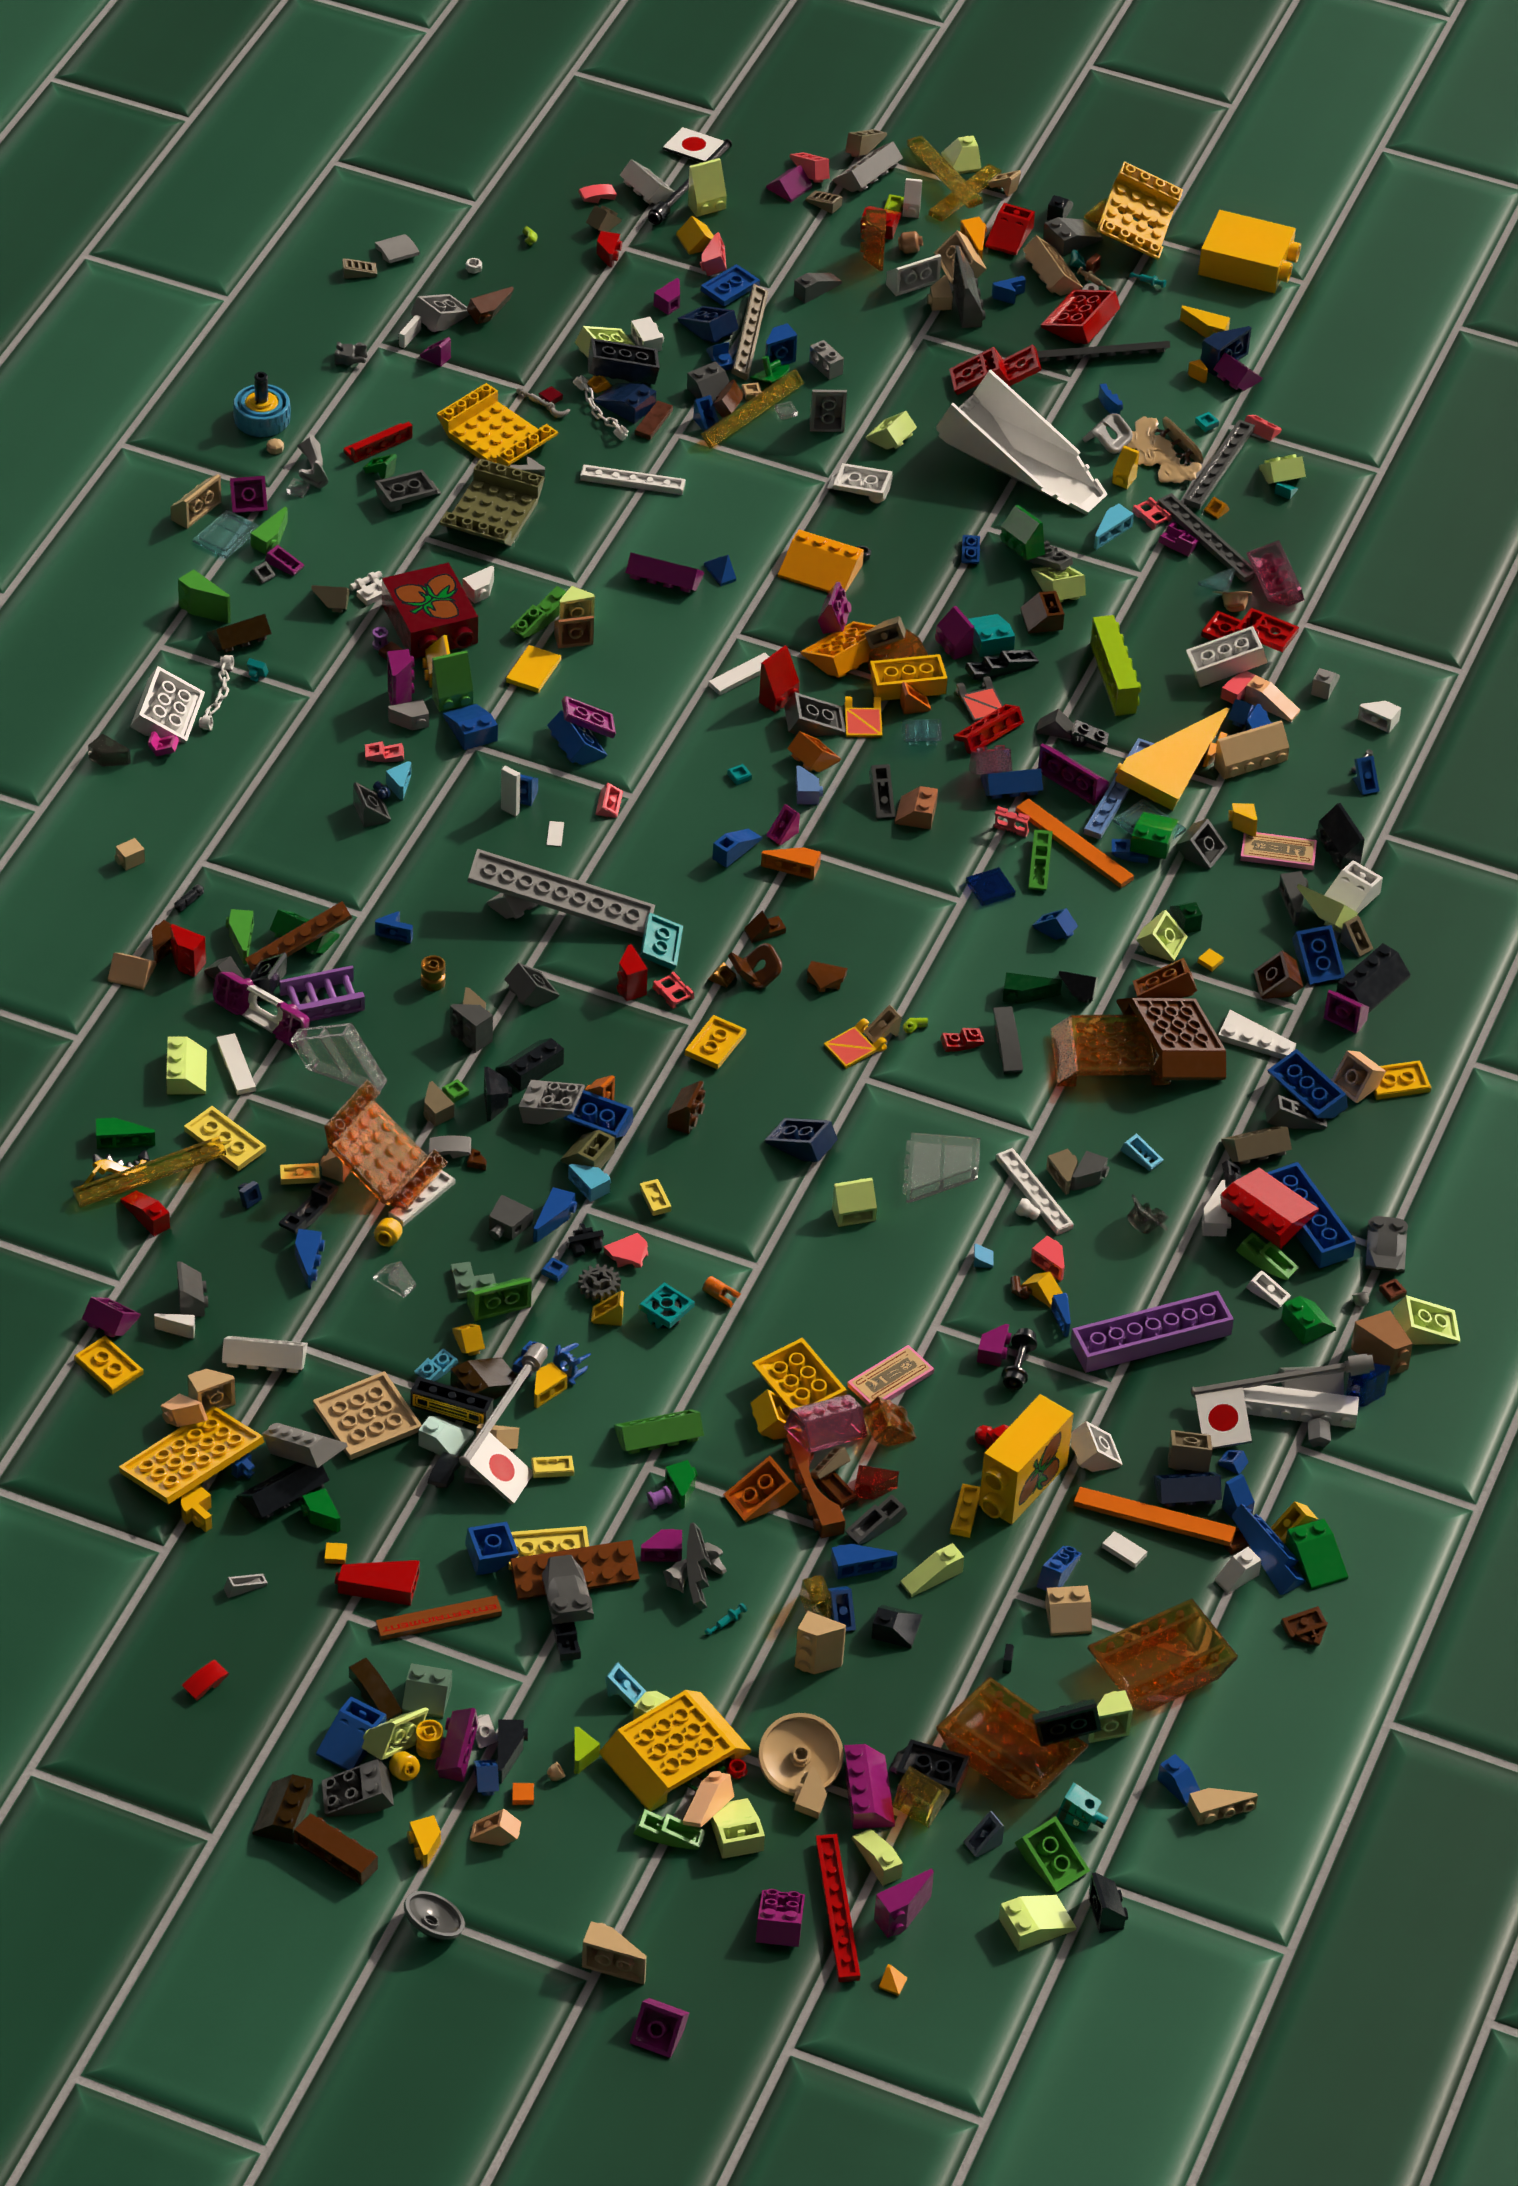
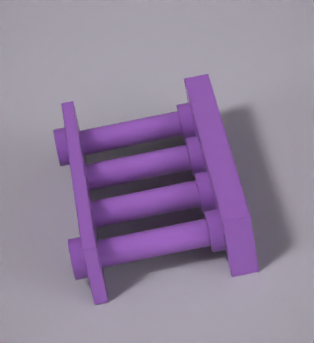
M353 965L279 980L280 996L289 995L291 1003L295 1004L299 1011L306 1014L310 1021L365 1010L364 993H355L351 984L354 981ZM343 983L347 995L337 997L332 985ZM325 987L329 999L318 1001L314 989ZM307 991L311 1002L300 1004L296 993Z

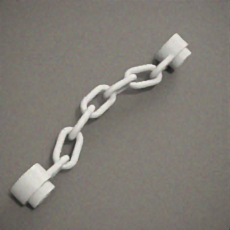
M582 375L580 377L577 376L573 383L580 390L583 391L585 389L586 402L590 404L593 416L596 419H603L606 426L616 427L613 433L620 440L624 441L629 431L624 426H619L617 419L605 418L602 411L593 401V390L587 385L589 381ZM587 392L591 393V398H588Z
M224 655V657L220 658L221 671L218 673V676L222 682V687L219 690L215 703L211 704L205 710V716L199 719V727L203 728V730H212L213 718L211 715L220 708L223 699L228 695L229 688L227 687V682L230 677L227 670H232L234 667L233 655ZM215 706V709L211 712L210 709Z

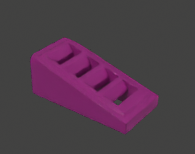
M279 545L271 549L265 557V561L269 565L292 576L305 566Z

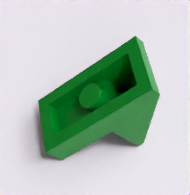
M390 454L373 458L363 469L365 473H379L382 479L390 478L395 473L397 455Z

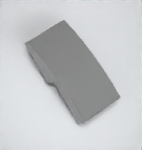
M467 1136L432 1137L429 1142V1154L432 1158L448 1154L452 1158L471 1155V1138Z

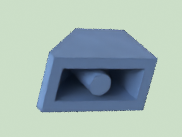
M796 766L797 804H819V797H823V786H819V778L803 767Z

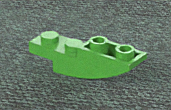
M556 586L537 606L532 605L510 627V630L525 638L545 628L559 616V602L567 591Z

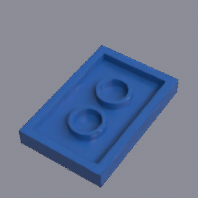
M736 264L702 284L700 291L722 306H726L748 293L753 284L759 286L760 280Z

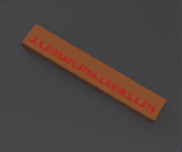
M496 1595L376 1620V1627L382 1641L502 1616V1610Z

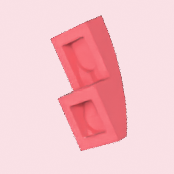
M609 184L591 185L583 187L578 191L584 202L598 203L600 198L615 200L617 196L613 186Z
M383 741L366 744L365 758L374 762L404 761V747L402 743L384 746Z

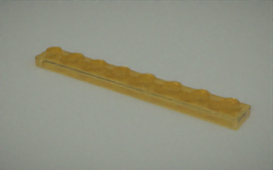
M922 135L907 140V146L967 208L983 204V198Z
M796 369L790 371L734 410L732 414L727 415L701 433L709 449L803 385L804 382Z
M218 1136L73 1188V1194L79 1206L83 1207L225 1156L226 1149Z

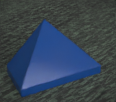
M729 555L704 562V566L720 586L736 581Z

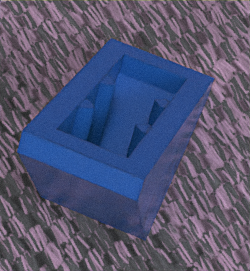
M711 395L694 400L693 419L704 433L721 428Z

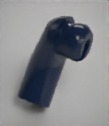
M380 781L374 783L373 788L378 792L377 795L380 799L390 797L389 788L385 787Z

